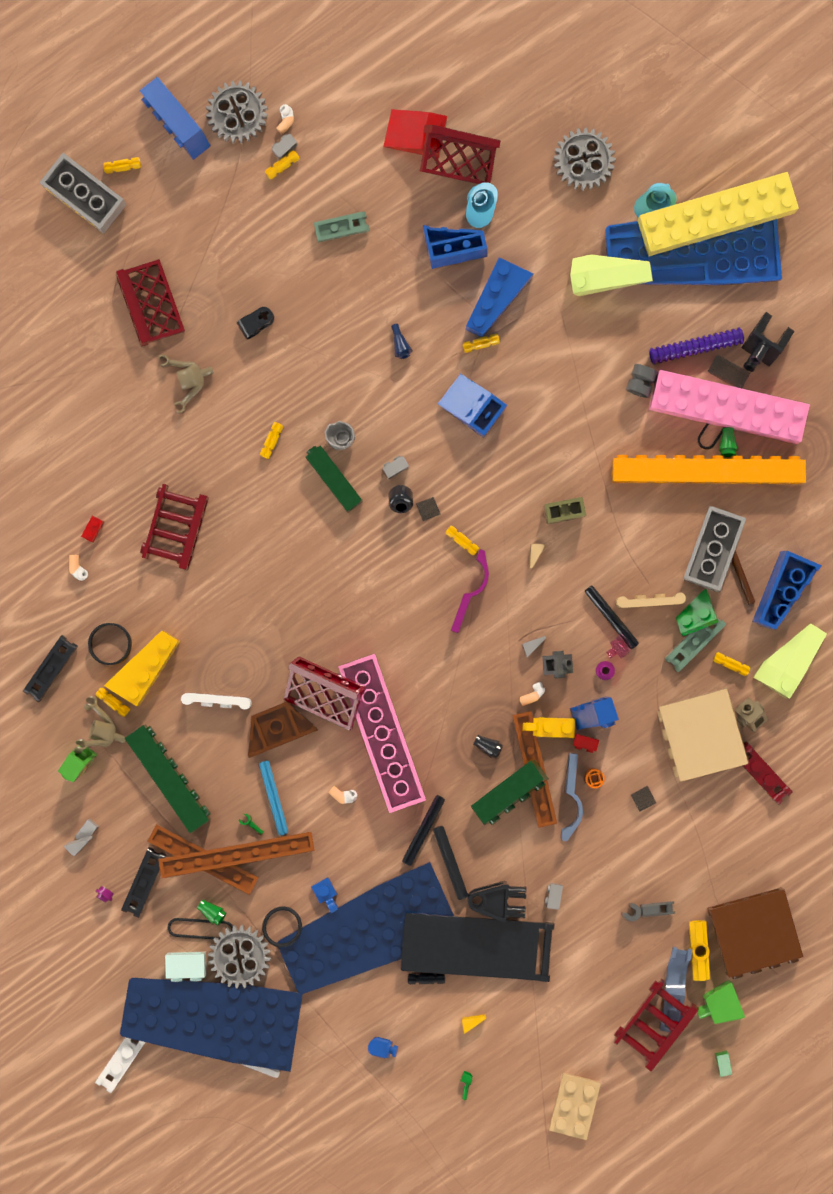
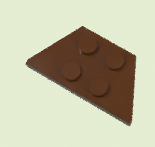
M284 702L251 716L248 757H254L318 731V729L289 702Z

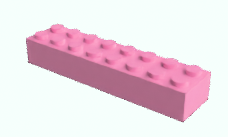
M659 370L649 410L798 444L802 441L810 404Z
M372 654L338 666L341 676L366 687L365 693L360 699L356 719L389 813L425 801L426 797L376 655ZM349 698L351 705L353 706L354 700Z

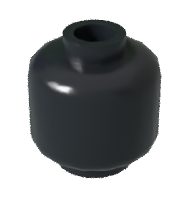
M397 485L390 489L388 498L389 507L392 511L406 513L412 509L413 492L408 486Z

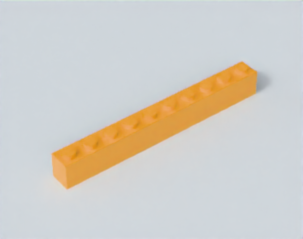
M616 455V458L612 459V483L804 484L806 483V460H800V456H789V459H781V456H770L769 459H762V456H750V459H743V456H731V459H724V456L716 455L712 456V459H705L703 455H695L693 459H685V455H674V459L666 458V455H655V458H647V455H636V458H628V455Z

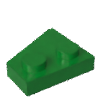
M704 589L676 617L682 636L719 622L707 589Z

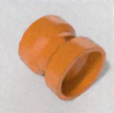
M591 768L586 771L584 781L591 788H599L604 784L605 776L600 770Z

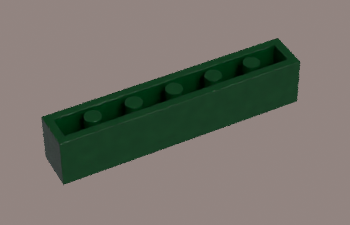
M145 724L124 739L188 832L192 833L211 819L209 817L211 812L206 805L202 806L198 801L200 796L195 789L191 790L189 788L187 777L183 773L180 774L178 772L176 761L172 757L169 759L165 753L167 752L165 745L162 742L158 743L155 738L156 733L151 726L147 727Z

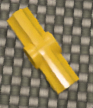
M689 921L693 980H710V951L708 948L706 921ZM698 946L704 947V952L701 955L695 954V949Z

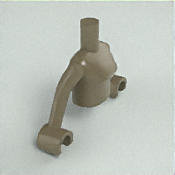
M164 354L160 355L158 359H167L165 364L160 365L161 367L170 365L185 368L177 371L183 391L195 387L181 402L177 401L174 406L183 405L182 410L177 411L178 414H182L186 410V404L203 388L204 377L214 374L212 366L201 370L195 362L170 360Z
M94 696L88 697L86 702L89 703L85 704L84 708L88 711L93 709L105 723L95 719L89 731V738L93 739V741L77 740L75 743L81 747H75L74 752L79 754L86 747L92 746L108 747L112 744L113 740L124 744L125 736L115 733L116 727L113 721L97 705V699Z

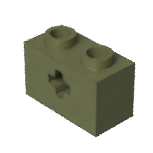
M583 497L548 503L543 506L547 525L586 516Z

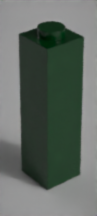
M321 445L319 447L313 446L306 452L308 454L305 457L347 513L363 502Z

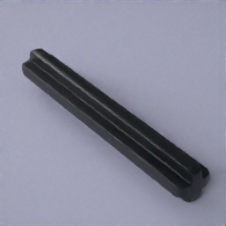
M589 586L585 590L586 595L630 649L635 648L639 644L637 639L594 586Z
M435 796L402 859V862L406 865H412L445 802L443 797Z
M438 826L433 829L457 899H465L468 897V892L444 826Z

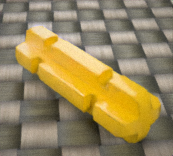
M292 150L288 153L287 157H282L273 164V167L267 168L265 170L267 177L273 179L277 176V173L280 174L290 167L292 162H297L300 158L296 151Z
M139 157L131 158V160L123 159L113 161V163L105 162L103 163V168L106 174L113 173V171L131 170V168L138 169L141 168V161Z
M495 333L490 335V337L485 336L474 339L472 342H464L462 346L464 352L468 353L472 352L473 349L479 350L489 347L491 344L492 346L499 344L500 339L498 334Z
M273 423L272 431L269 432L264 443L265 447L260 452V456L266 459L270 458L271 450L274 449L279 438L278 434L283 429V425L280 423Z
M450 526L446 530V534L450 538L453 537V540L464 549H467V552L471 555L477 553L479 547L474 543L472 544L471 540L461 532H457L455 527Z
M719 652L715 654L713 658L715 663L722 664V666L735 672L738 671L743 676L748 675L750 671L749 666L741 665L740 662L728 656L724 657L725 655Z
M100 688L95 695L100 700L103 699L104 703L114 711L117 710L118 714L122 717L129 713L130 709L126 705H122V702L112 694H108V691L104 688Z

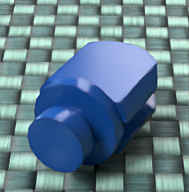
M374 1037L368 1045V1051L372 1056L385 1059L389 1058L390 1054H392V1057H396L398 1046L394 1045L393 1047V1041Z

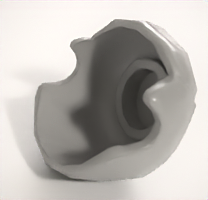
M338 421L327 426L325 438L330 447L336 450H344L354 443L355 433L350 424Z

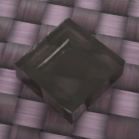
M434 497L416 503L423 522L441 515Z
M648 786L630 794L639 812L656 804Z

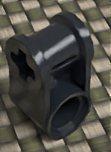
M260 307L251 314L241 318L236 324L246 340L270 326L274 322V314L269 308ZM263 313L267 315V320L262 319Z

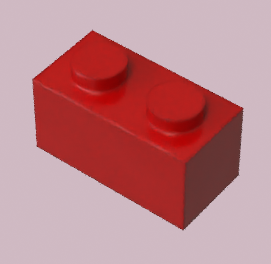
M92 516L81 537L93 543L104 521Z
M575 734L572 745L575 746V749L582 750L584 748L587 749L586 752L593 753L594 751L597 752L599 740Z

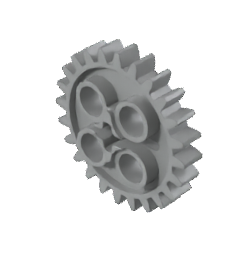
M234 81L231 82V86L224 83L225 89L222 90L220 87H217L219 93L212 92L214 99H208V102L212 105L206 106V110L211 112L206 114L207 119H211L208 124L209 126H214L212 128L213 133L219 131L218 138L225 135V142L229 138L232 139L233 144H235L236 139H239L242 144L243 138L250 142L249 136L252 135L256 138V130L262 132L260 125L266 126V122L263 120L268 118V114L264 113L268 110V107L263 105L266 103L265 98L260 99L262 93H256L257 89L255 86L250 89L248 82L245 86L242 85L241 81L236 86ZM244 96L247 98L244 103L237 102L239 97ZM230 97H233L235 101L236 107L245 125V127L243 128L241 127L237 115L234 112L233 106L229 99ZM222 104L229 105L226 111L220 110ZM253 114L254 118L251 121H247L245 116ZM230 121L237 122L234 128L227 127Z
M585 127L584 132L581 133L580 129L577 128L576 134L570 131V138L564 135V142H558L560 148H555V153L558 155L553 158V160L558 162L554 164V168H560L557 171V175L563 174L561 181L563 182L567 179L568 187L573 183L575 184V190L579 185L582 191H584L586 186L592 190L593 184L599 187V181L605 183V176H611L609 170H614L615 166L610 163L616 161V158L611 156L615 154V150H609L612 147V143L606 144L608 137L600 138L602 132L595 135V129H592L591 133H588L587 127ZM593 144L597 150L591 152L587 149V145ZM574 148L577 150L578 154L576 156H572L569 154L568 150ZM582 156H584L585 159H588L586 163L584 162V160H581ZM568 161H576L573 164H568ZM598 163L601 169L594 170L591 164ZM574 167H580L582 169V173L575 174L572 169Z
M242 924L240 930H238L236 925H233L232 931L226 927V934L220 931L218 934L221 939L215 937L213 940L216 945H210V948L214 951L208 953L209 956L213 957L208 963L215 965L211 968V971L217 970L218 973L215 978L223 977L221 983L228 980V987L231 986L232 982L235 983L236 988H238L240 983H242L244 988H246L247 982L254 985L253 979L255 978L257 981H260L259 974L265 975L266 972L263 968H269L270 966L265 962L271 960V957L266 956L271 951V949H265L268 942H262L264 935L258 937V930L252 933L251 926L244 930V925ZM236 939L239 941L240 954L244 955L241 961L244 973H241L240 971L239 958H235V956L238 953L237 945L235 943ZM243 941H250L253 945L252 949H245L242 945ZM225 944L233 946L232 953L224 951ZM249 959L254 960L256 967L253 969L248 968L246 961ZM227 964H235L237 971L230 972L227 969Z

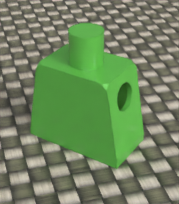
M730 980L703 995L705 1005L700 1006L697 1012L699 1019L710 1016L714 1024L745 1018Z

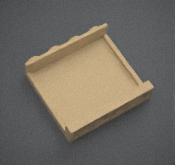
M728 688L659 707L660 711H657L660 722H664L665 729L662 730L665 741L669 740L670 748H668L670 759L675 761L676 766L673 767L675 777L680 778V782L748 764V758Z

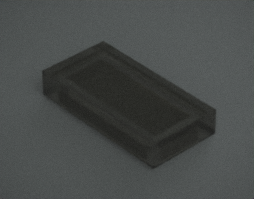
M718 354L707 371L733 387L741 389L750 375V372Z

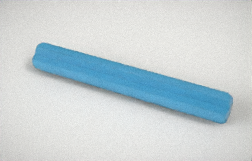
M263 761L259 763L277 832L279 836L288 833V828L269 761Z

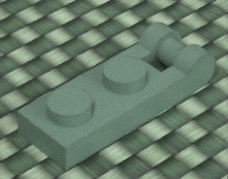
M358 212L314 222L318 243L369 232V225L366 224V212ZM352 221H358L359 226L354 227Z

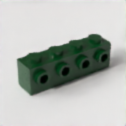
M531 760L472 804L471 808L483 825L489 823L493 825L501 819L499 817L504 812L508 814L516 808L514 805L520 801L522 803L531 797L529 793L533 790L539 791L546 785L544 782L549 778L536 760Z

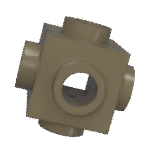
M750 698L741 702L735 710L738 723L743 727L747 726L754 733L768 721L763 706L758 701L753 702Z

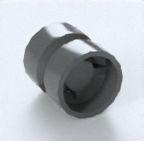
M635 364L631 373L633 378L629 379L626 391L643 398H649L652 390L651 383L655 382L658 372L650 367Z

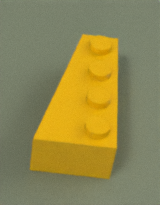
M161 631L104 686L135 706H140L177 648L180 640L165 631Z

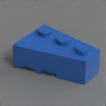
M423 225L424 238L432 269L487 257L488 248L483 231L470 229L454 230L447 229V227L432 228Z

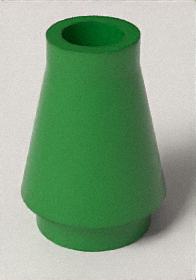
M723 428L719 447L721 456H736L738 447L734 428Z
M204 899L197 907L212 924L217 926L221 924L227 914L224 908L209 903Z

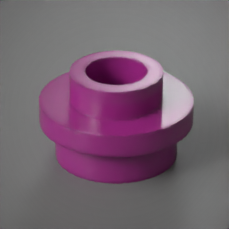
M602 661L596 667V675L602 680H609L615 674L613 664L608 661ZM604 667L609 669L608 674L602 673Z
M103 886L96 889L95 892L98 894L96 897L106 903L108 900H113L112 896L114 893Z

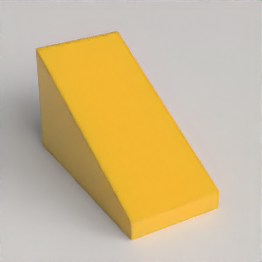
M486 1014L462 1017L464 1034L484 1021Z

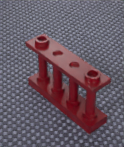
M162 484V488L159 487L157 490L156 498H158L146 543H142L140 553L142 558L148 559L149 554L177 561V564H180V569L188 571L209 497L200 494L199 498L193 499L168 492L169 486ZM165 499L193 506V509H195L194 516L187 517L162 510ZM160 517L187 524L190 527L188 535L185 534L183 536L157 528ZM154 536L182 543L185 546L183 553L177 554L152 547Z
M662 978L659 982L654 981L649 988L651 992L624 1028L620 1026L614 1034L616 1037L614 1043L617 1045L621 1039L645 1057L647 1061L645 1067L651 1072L699 1010V1007L693 1002L690 1006H685L661 988L664 985ZM656 994L681 1012L680 1015L682 1017L678 1022L671 1020L650 1003ZM644 1009L669 1027L668 1030L670 1032L666 1037L659 1035L638 1018ZM633 1024L657 1042L658 1048L655 1052L649 1051L627 1034V1031Z

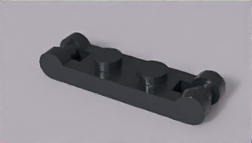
M61 635L25 686L23 692L27 695H32L34 700L40 702L67 661L76 651L78 645L70 643L65 636ZM61 647L67 649L65 654L59 651ZM36 683L41 686L39 691L34 688Z
M148 847L121 911L126 913L128 911L133 913V916L140 917L160 871L158 859L166 858L167 854L157 853L153 848ZM150 858L157 861L155 866L149 864ZM132 900L139 902L137 907L131 905Z

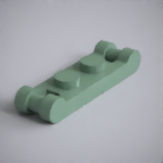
M718 619L719 622L714 624L715 627L713 629L708 626L688 634L664 659L668 663L671 662L675 666L674 669L679 672L726 623ZM679 653L684 657L681 661L676 658Z

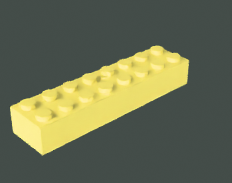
M785 172L640 215L637 221L649 257L796 213L799 207L789 174Z

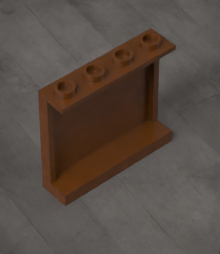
M780 887L707 908L712 918L726 968L725 973L729 978L738 979L748 972L756 974L766 967L774 969L780 967V963L788 962V964L796 963L799 961V958L803 957L785 889Z

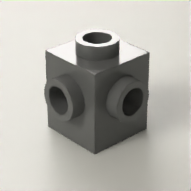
M553 651V655L542 656L544 675H554V678H566V674L573 673L572 654L564 655V651Z

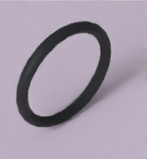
M285 906L272 909L265 916L262 924L265 939L276 947H287L295 943L302 931V922L299 914L292 908ZM281 910L292 913L298 922L297 934L287 943L274 942L268 936L266 930L269 917Z

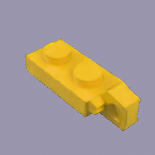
M533 718V723H523V731H533V736L575 738V719Z

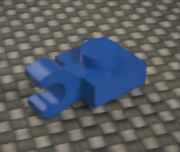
M329 877L311 886L319 903L325 901L331 913L338 910V906L333 899L337 892Z

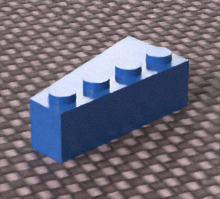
M780 551L752 622L768 629L776 630L822 565L792 552Z

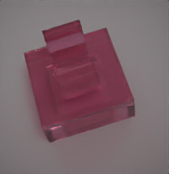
M619 635L610 642L612 648L606 653L610 659L617 654L620 658H623L630 652V649Z

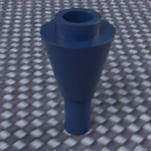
M393 324L391 328L394 334V355L399 357V359L408 358L413 350L401 334L399 324Z

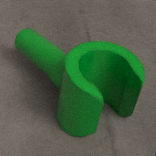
M244 814L248 817L246 823L239 819L240 824L248 825L260 835L264 832L252 822V817L249 814Z
M466 1071L463 1072L460 1079L461 1082L465 1083L463 1100H467L468 1089L473 1078L472 1074Z

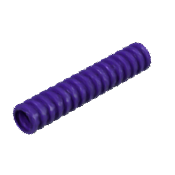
M738 327L737 330H726L725 333L721 331L719 334H708V337L704 335L702 338L696 337L695 340L691 338L690 341H679L678 344L674 342L673 345H662L661 348L657 346L655 349L650 348V360L655 365L656 362H668V359L672 361L674 358L679 359L681 356L685 358L686 355L690 357L691 354L697 355L698 352L700 354L703 351L707 353L709 350L714 351L715 348L717 350L720 347L724 349L726 346L731 347L732 344L737 346L738 343H744V334L742 329Z

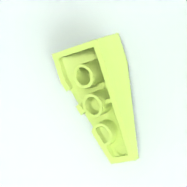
M586 255L573 258L570 276L573 294L577 296L653 281L651 265L648 261L599 255Z
M809 624L789 642L779 648L778 651L763 661L753 678L784 698L790 699L827 633Z

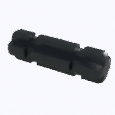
M408 974L409 985H416V983H445V974Z

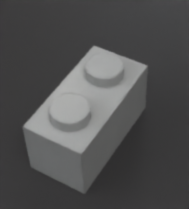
M290 133L288 135L285 134L279 143L276 142L272 146V152L280 160L291 152L298 143Z
M398 456L394 458L392 463L387 462L384 464L383 471L388 479L409 468V465L403 456Z
M550 883L547 886L548 897L545 898L547 908L559 910L563 885Z

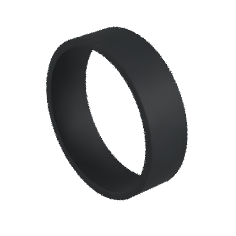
M104 623L97 626L91 632L88 639V649L91 656L97 662L104 665L121 663L128 657L132 647V640L128 631L115 623ZM107 625L119 627L128 639V648L125 655L113 663L101 661L92 649V640L95 633Z

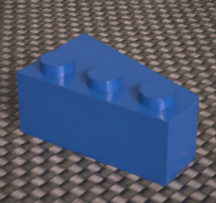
M605 696L570 708L577 730L597 726L607 728L616 725L615 721L619 720L612 697Z

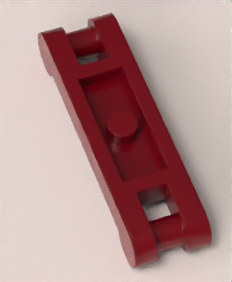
M746 741L744 748L746 754L749 753L751 757L748 759V764L742 766L766 793L780 805L783 802L782 799L787 795H791L793 791ZM779 786L782 790L776 794L773 790Z

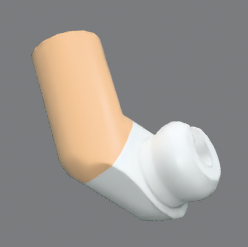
M286 104L280 107L282 122L276 128L281 134H284L294 123L293 110Z
M69 555L70 574L77 580L83 581L88 577V572L79 565V555Z
M542 682L533 685L534 692L520 697V702L523 706L536 702L545 693V687L543 688Z
M333 786L328 792L340 804L352 803L357 799V793L354 790L341 792L337 787Z

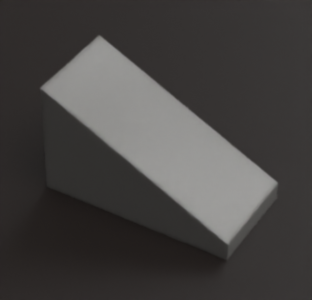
M545 636L522 644L526 657L546 639Z
M88 819L75 838L78 840L92 836L99 825L92 819Z
M88 836L68 842L64 847L75 856L93 837Z

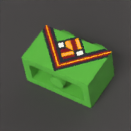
M88 747L79 754L73 750L69 753L58 772L65 780L75 782L87 771L97 753Z

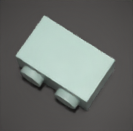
M206 952L167 953L165 955L166 979L171 978L172 982L182 981V978H190V981H201L207 975Z

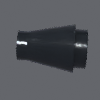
M477 735L473 743L474 746L478 747L490 758L494 757L497 759L503 748L500 741Z

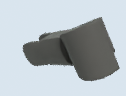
M674 901L641 904L640 907L634 903H629V907L634 910L633 915L630 916L625 912L621 913L625 920L634 922L640 916L644 918L675 914L672 905ZM660 905H665L666 912H661Z

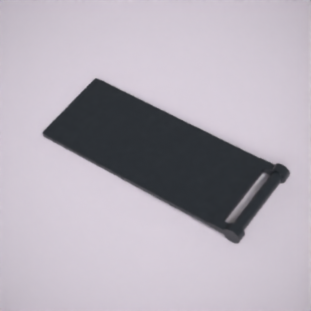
M406 913L401 971L550 982L551 940L555 924L551 922L514 920L501 922L496 919ZM539 929H545L541 974H536Z

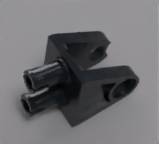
M768 312L764 313L741 347L751 354L743 365L749 372H754L756 366L761 362L770 367L782 353L794 333V330L788 327L777 343H773L764 337L765 335L762 332L772 318V315Z
M507 881L478 887L468 893V905L473 911L501 922H506L508 917L525 918L526 906H509L507 900L509 898L526 899V893L518 892H527V887L509 886ZM475 896L482 897V901L479 904L472 902Z

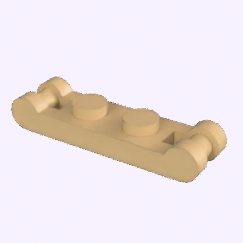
M676 593L673 597H666L665 594H654V598L646 599V595H636L635 599L632 600L621 596L615 600V605L618 608L679 605L686 601V596L683 593Z

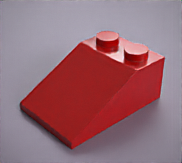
M391 109L383 147L423 155L426 133H423L424 126L437 125L446 128L447 116L431 112ZM431 138L430 146L435 151L440 147L437 139ZM441 150L435 154L438 159L440 157Z

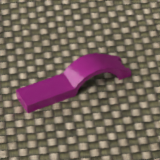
M482 549L479 550L476 560L482 565L484 580L478 590L472 593H464L451 631L455 633L459 632L471 597L483 591L488 583V565L485 551Z

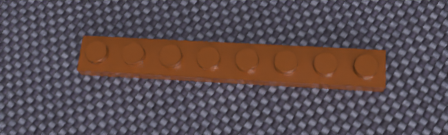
M312 832L167 857L158 859L161 879L307 853L315 851Z

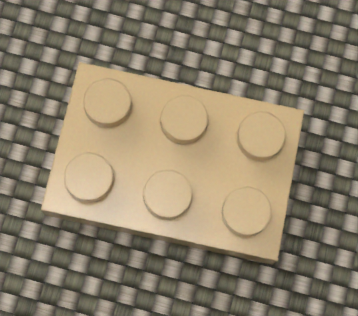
M563 1073L549 1131L587 1140L601 1083Z

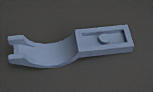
M569 753L565 792L576 800L578 811L574 822L568 827L562 828V841H568L580 824L583 816L582 803L574 793L578 754Z
M673 946L667 967L665 991L684 1005L686 974L692 957V949L688 948V951L679 950ZM664 1000L662 1013L671 1020L678 1022L682 1017L680 1015L681 1012ZM660 1022V1031L670 1032L668 1030L669 1027Z

